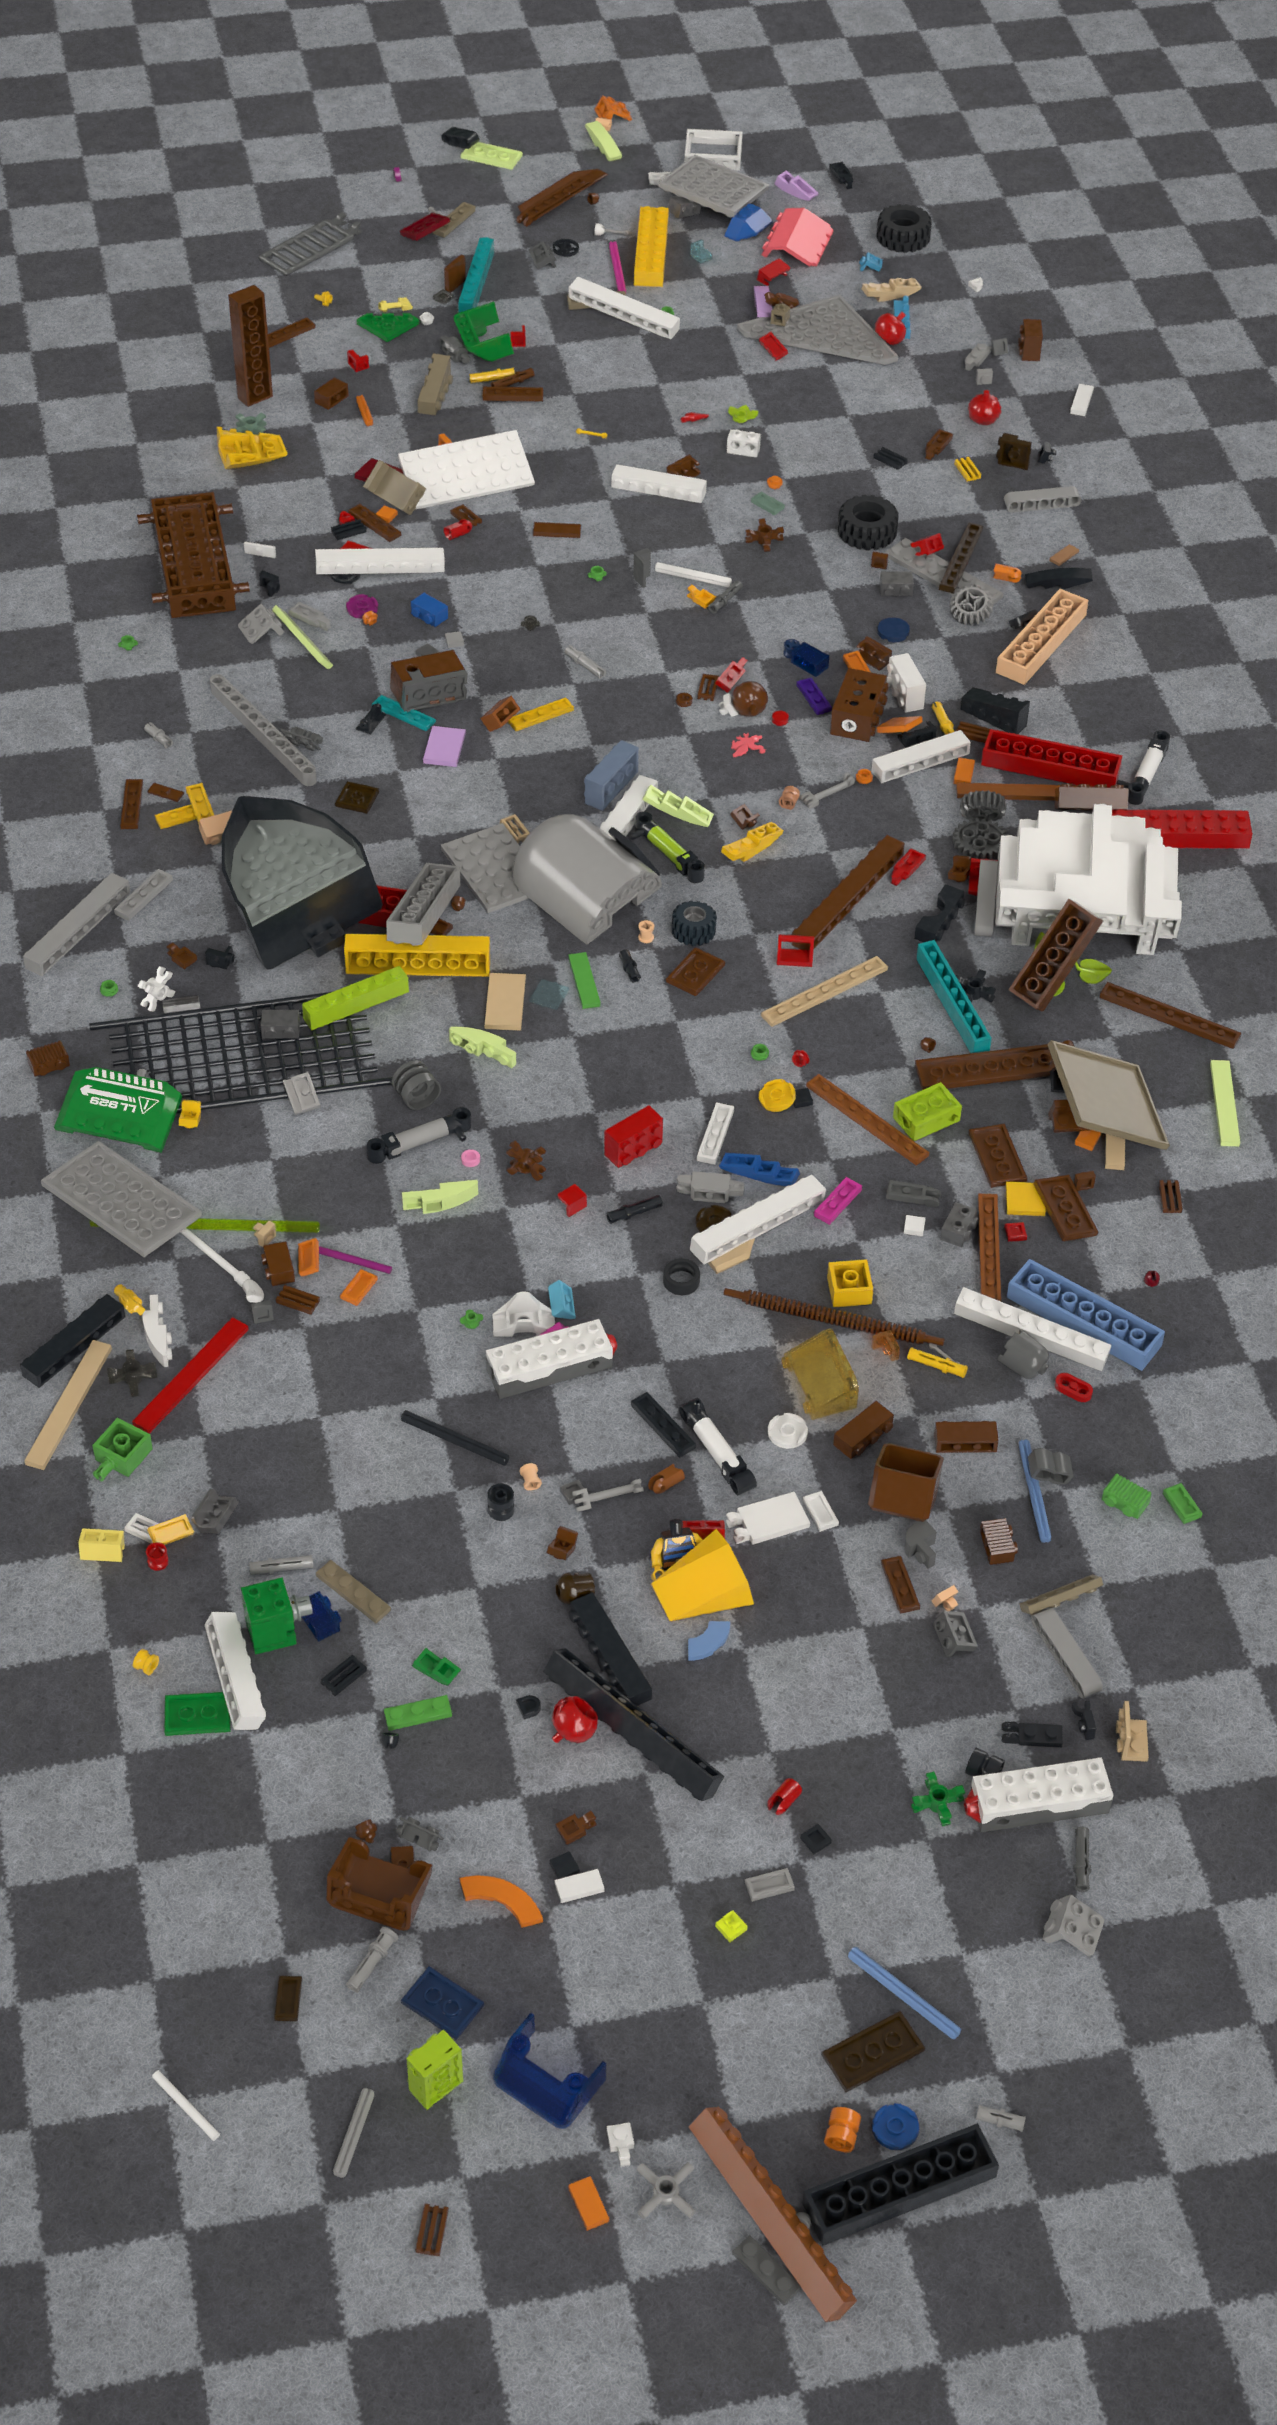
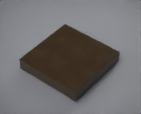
M347 781L335 802V807L368 814L379 794V788Z

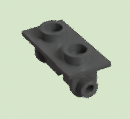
M409 1816L407 1820L399 1818L404 1823L396 1829V1833L399 1834L398 1837L413 1843L416 1836H419L416 1845L430 1852L437 1850L439 1846L437 1840L444 1839L438 1835L439 1830L431 1826H427L425 1829L419 1826L420 1822Z

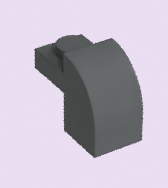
M927 1520L923 1522L917 1521L908 1528L904 1550L908 1558L915 1555L917 1561L920 1564H924L928 1569L935 1565L936 1553L930 1546L935 1544L937 1532Z

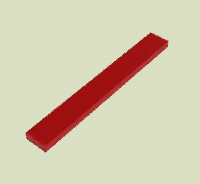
M232 1317L132 1421L133 1426L150 1434L249 1330L248 1325Z

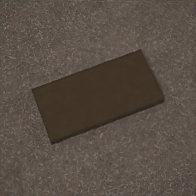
M899 2011L822 2051L821 2055L845 2093L924 2052L925 2046L903 2013Z

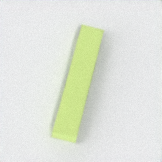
M275 605L272 611L316 660L327 669H330L333 664L288 614Z
M1211 1060L1210 1067L1220 1145L1239 1147L1240 1136L1230 1062Z

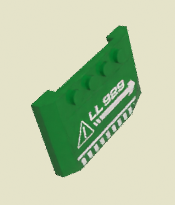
M98 1067L75 1071L54 1129L71 1134L75 1131L141 1145L143 1149L162 1153L182 1095L169 1083L161 1080Z

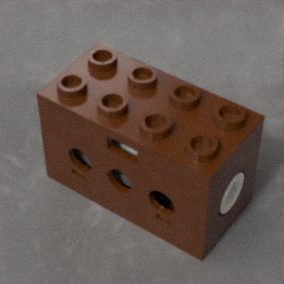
M848 668L832 708L830 735L869 742L871 737L875 736V726L879 725V716H882L883 705L886 706L888 696L885 695L889 688L887 675Z

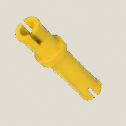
M498 368L495 371L469 374L470 384L500 380L515 374L514 368L502 370Z
M935 702L937 707L933 703L932 710L940 723L942 732L945 735L955 732L953 723L948 719L941 702Z
M913 1347L910 1348L907 1357L908 1360L942 1370V1373L947 1374L948 1372L961 1378L965 1377L968 1369L966 1365L953 1362L950 1358L944 1359L914 1349Z

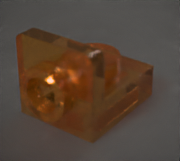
M891 1330L879 1332L872 1336L871 1347L873 1350L882 1347L884 1354L888 1355L891 1361L899 1359L900 1347Z

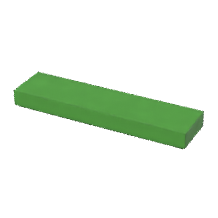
M587 953L569 954V962L582 1008L600 1007L601 1002Z

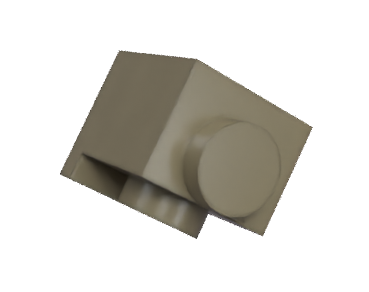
M776 304L774 309L771 310V324L785 326L790 317V307L786 304Z

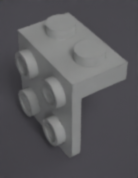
M262 604L256 607L238 624V627L251 644H254L270 628L279 636L285 632L281 627L283 625L277 617L275 618L276 614L272 609H267Z
M1073 1895L1055 1900L1051 1905V1913L1044 1926L1045 1931L1042 1939L1047 1943H1052L1063 1938L1087 1956L1093 1955L1104 1924V1918Z

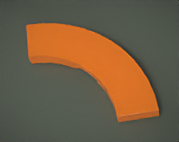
M491 1876L459 1878L465 1901L482 1899L500 1902L513 1913L521 1928L543 1922V1917L536 1903L525 1891L511 1882Z

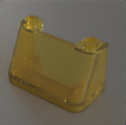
M831 1328L819 1332L784 1353L782 1365L789 1372L794 1371L805 1394L803 1409L806 1414L809 1413L812 1420L857 1408L858 1381Z

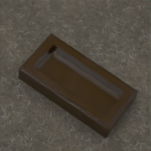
M279 1976L275 2021L298 2022L302 1976Z

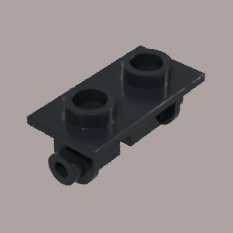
M379 703L372 705V709L364 719L360 720L356 730L371 735L386 716V713L382 712V706Z

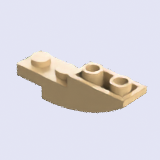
M914 278L890 279L889 284H863L861 289L867 297H875L878 302L903 298L905 295L909 296L919 291L921 286Z

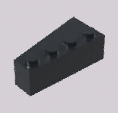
M972 687L962 697L960 710L1005 732L1019 734L1027 727L1030 701L1025 700L1022 702L1018 701V698L1015 697L1010 699L1004 697L1003 694L998 693L994 695L990 691Z

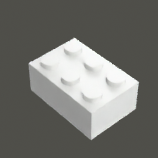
M906 653L891 656L889 664H887V683H889V687L892 689L893 696L897 698L899 707H902L905 713L924 709L926 683L910 655Z

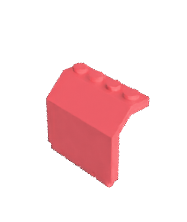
M786 208L783 213L780 212L776 218L778 221L772 226L773 232L771 231L767 236L768 241L764 243L762 247L764 250L761 255L767 257L772 250H785L809 267L811 265L817 267L834 230L830 227V224L806 208Z

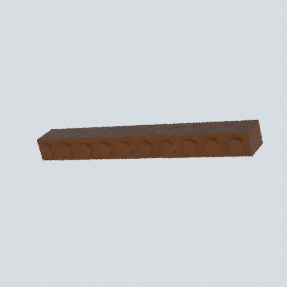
M889 835L879 840L877 846L873 850L871 849L864 859L860 860L856 868L852 869L845 879L843 878L836 888L832 889L830 895L824 898L817 908L812 910L809 917L805 918L801 925L793 930L791 935L814 936L815 949L904 855L905 843ZM792 942V946L800 950H810V943Z

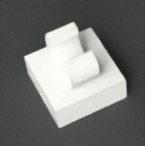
M730 693L723 695L724 701L719 703L721 708L719 712L722 715H726L728 712L731 716L738 715V712L732 705Z

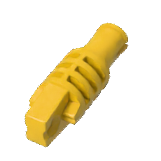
M122 1284L115 1287L114 1293L119 1297V1302L124 1305V1308L131 1314L137 1312L139 1315H142L145 1311V1308L142 1306V1300L132 1290L126 1289Z

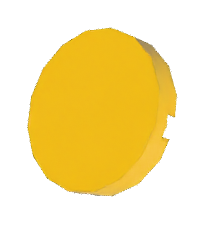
M783 1079L771 1080L764 1084L762 1090L760 1089L759 1101L762 1107L771 1112L788 1109L796 1099L793 1085L790 1082H785Z

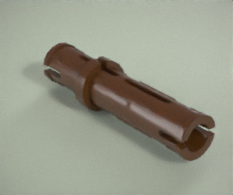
M529 368L521 372L517 371L513 375L491 382V387H508L518 382L522 383L524 380L535 376L534 370Z

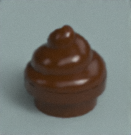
M369 1819L355 1826L357 1831L355 1834L360 1840H365L367 1843L374 1842L377 1831L376 1823Z

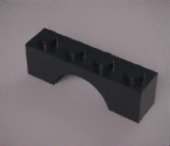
M945 884L939 892L937 907L942 912L935 916H923L915 928L914 939L921 942L940 941L944 930L949 929L951 920L956 919L959 908L962 909L966 901L964 899V891Z

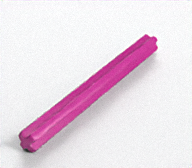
M615 241L610 242L609 249L618 291H625L626 294L617 243Z

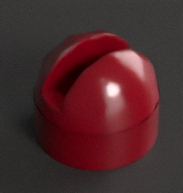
M1148 1271L1145 1274L1144 1282L1146 1285L1154 1287L1159 1284L1160 1275L1157 1271Z

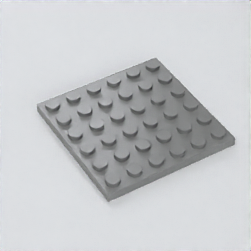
M694 155L659 181L658 187L666 192H672L678 197H684L691 202H697L703 207H709L715 212L724 213L727 217L734 218L741 209L765 193L769 188V184Z

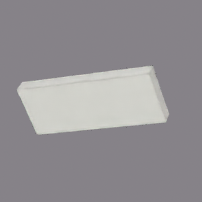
M244 542V551L247 554L271 558L276 557L274 546Z

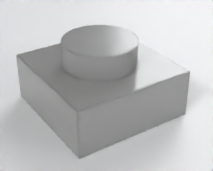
M992 368L977 369V385L992 384Z

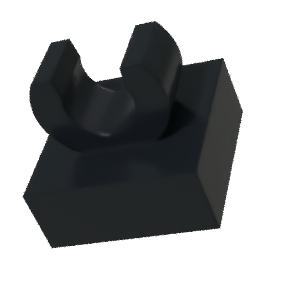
M1044 442L1038 452L1039 463H1045L1046 460L1053 461V457L1049 455L1056 456V450L1051 449L1048 442Z

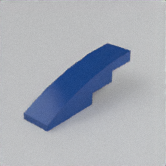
M725 1153L719 1165L720 1169L730 1173L780 1186L795 1184L800 1175L798 1168L781 1167L779 1162L762 1161L760 1155Z

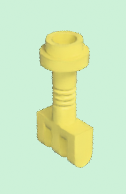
M406 297L398 298V302L387 303L383 300L378 304L379 310L383 313L387 312V309L401 308L403 311L413 308Z

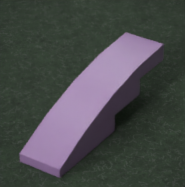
M754 286L757 317H771L772 306L765 302L764 296L765 293L770 292L768 286Z

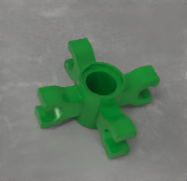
M935 1772L926 1773L927 1780H925V1784L929 1790V1795L912 1797V1810L916 1813L929 1808L931 1811L938 1813L942 1827L950 1825L952 1815L947 1804L964 1801V1787L959 1785L948 1790L945 1786L938 1784Z

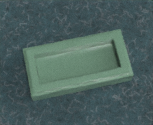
M762 491L751 498V503L773 515L785 509V504Z

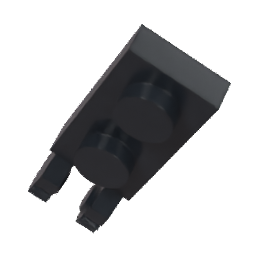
M1013 1721L1001 1724V1729L1005 1732H1018V1735L1016 1733L1002 1735L1003 1743L1059 1748L1063 1746L1062 1725L1018 1724Z

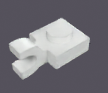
M630 2122L607 2126L610 2151H618L621 2167L630 2165L629 2149L634 2148Z

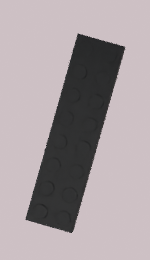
M977 2123L807 2189L803 2193L802 2204L811 2218V2223L821 2245L824 2246L997 2177L999 2163Z

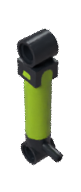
M644 811L636 814L635 832L629 835L630 839L634 840L644 835L676 865V870L683 876L687 875L688 881L691 883L702 882L705 875L704 862L698 860V857L691 850L688 852L684 850L652 820V815L649 812Z

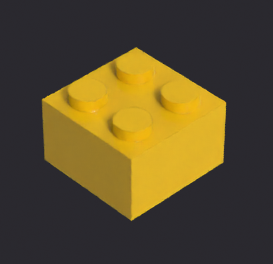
M867 1259L828 1263L827 1279L833 1307L872 1304L873 1285Z

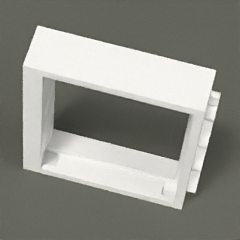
M687 129L684 162L697 155L732 170H740L742 132ZM691 143L737 145V155L690 153Z

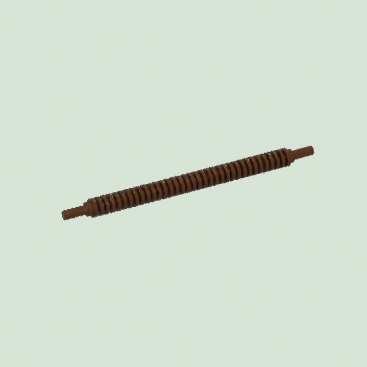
M729 1288L724 1289V1296L742 1299V1302H746V1305H749V1303L751 1306L755 1304L756 1307L760 1305V1308L765 1306V1309L768 1310L770 1307L772 1311L775 1308L776 1312H779L780 1309V1313H784L785 1310V1314H789L790 1311V1315L795 1313V1316H799L800 1314L802 1318L805 1315L806 1319H809L810 1316L811 1320H814L815 1317V1321H819L820 1318V1322H824L825 1319V1323H829V1320H831L830 1324L832 1325L834 1322L836 1326H839L840 1323L841 1327H844V1324H846L845 1328H849V1325H851L850 1329H854V1326H856L855 1330H859V1327H861L860 1331L862 1332L866 1328L865 1332L867 1333L871 1329V1334H874V1331H876L875 1335H879V1332H881L880 1336H884L886 1333V1337H889L891 1334L892 1339L896 1335L897 1340L901 1336V1341H904L906 1338V1342H909L911 1339V1343H914L916 1340L918 1345L919 1343L924 1344V1342L943 1346L945 1341L944 1338L927 1335L922 1329H919L917 1332V1328H914L912 1331V1327L909 1326L907 1330L906 1325L902 1329V1325L899 1324L897 1328V1323H894L892 1326V1322H889L887 1325V1321H884L882 1324L880 1319L877 1323L875 1318L872 1322L871 1317L867 1321V1316H864L863 1319L862 1315H858L857 1318V1314H853L852 1317V1313H848L847 1316L845 1311L843 1314L841 1310L837 1313L836 1309H833L832 1312V1308H828L827 1311V1307H823L822 1310V1306L817 1308V1305L814 1304L812 1307L811 1303L807 1306L806 1302H803L802 1305V1301H798L797 1304V1300H793L792 1303V1299H788L787 1302L785 1297L783 1300L780 1296L777 1299L776 1295L772 1298V1294H769L767 1297V1293H764L762 1296V1292H758L757 1295V1291H753L752 1294L750 1289L748 1291L744 1290V1292Z

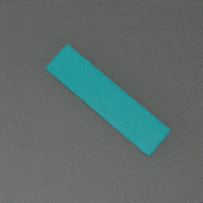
M383 695L379 696L372 703V705L379 703L382 706V712L424 731H427L436 723V719L412 709L409 712H404L399 702Z

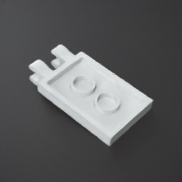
M795 1492L737 1508V1513L729 1512L726 1514L728 1528L741 1524L744 1527L734 1530L736 1536L733 1538L736 1544L750 1540L753 1545L810 1527V1521Z

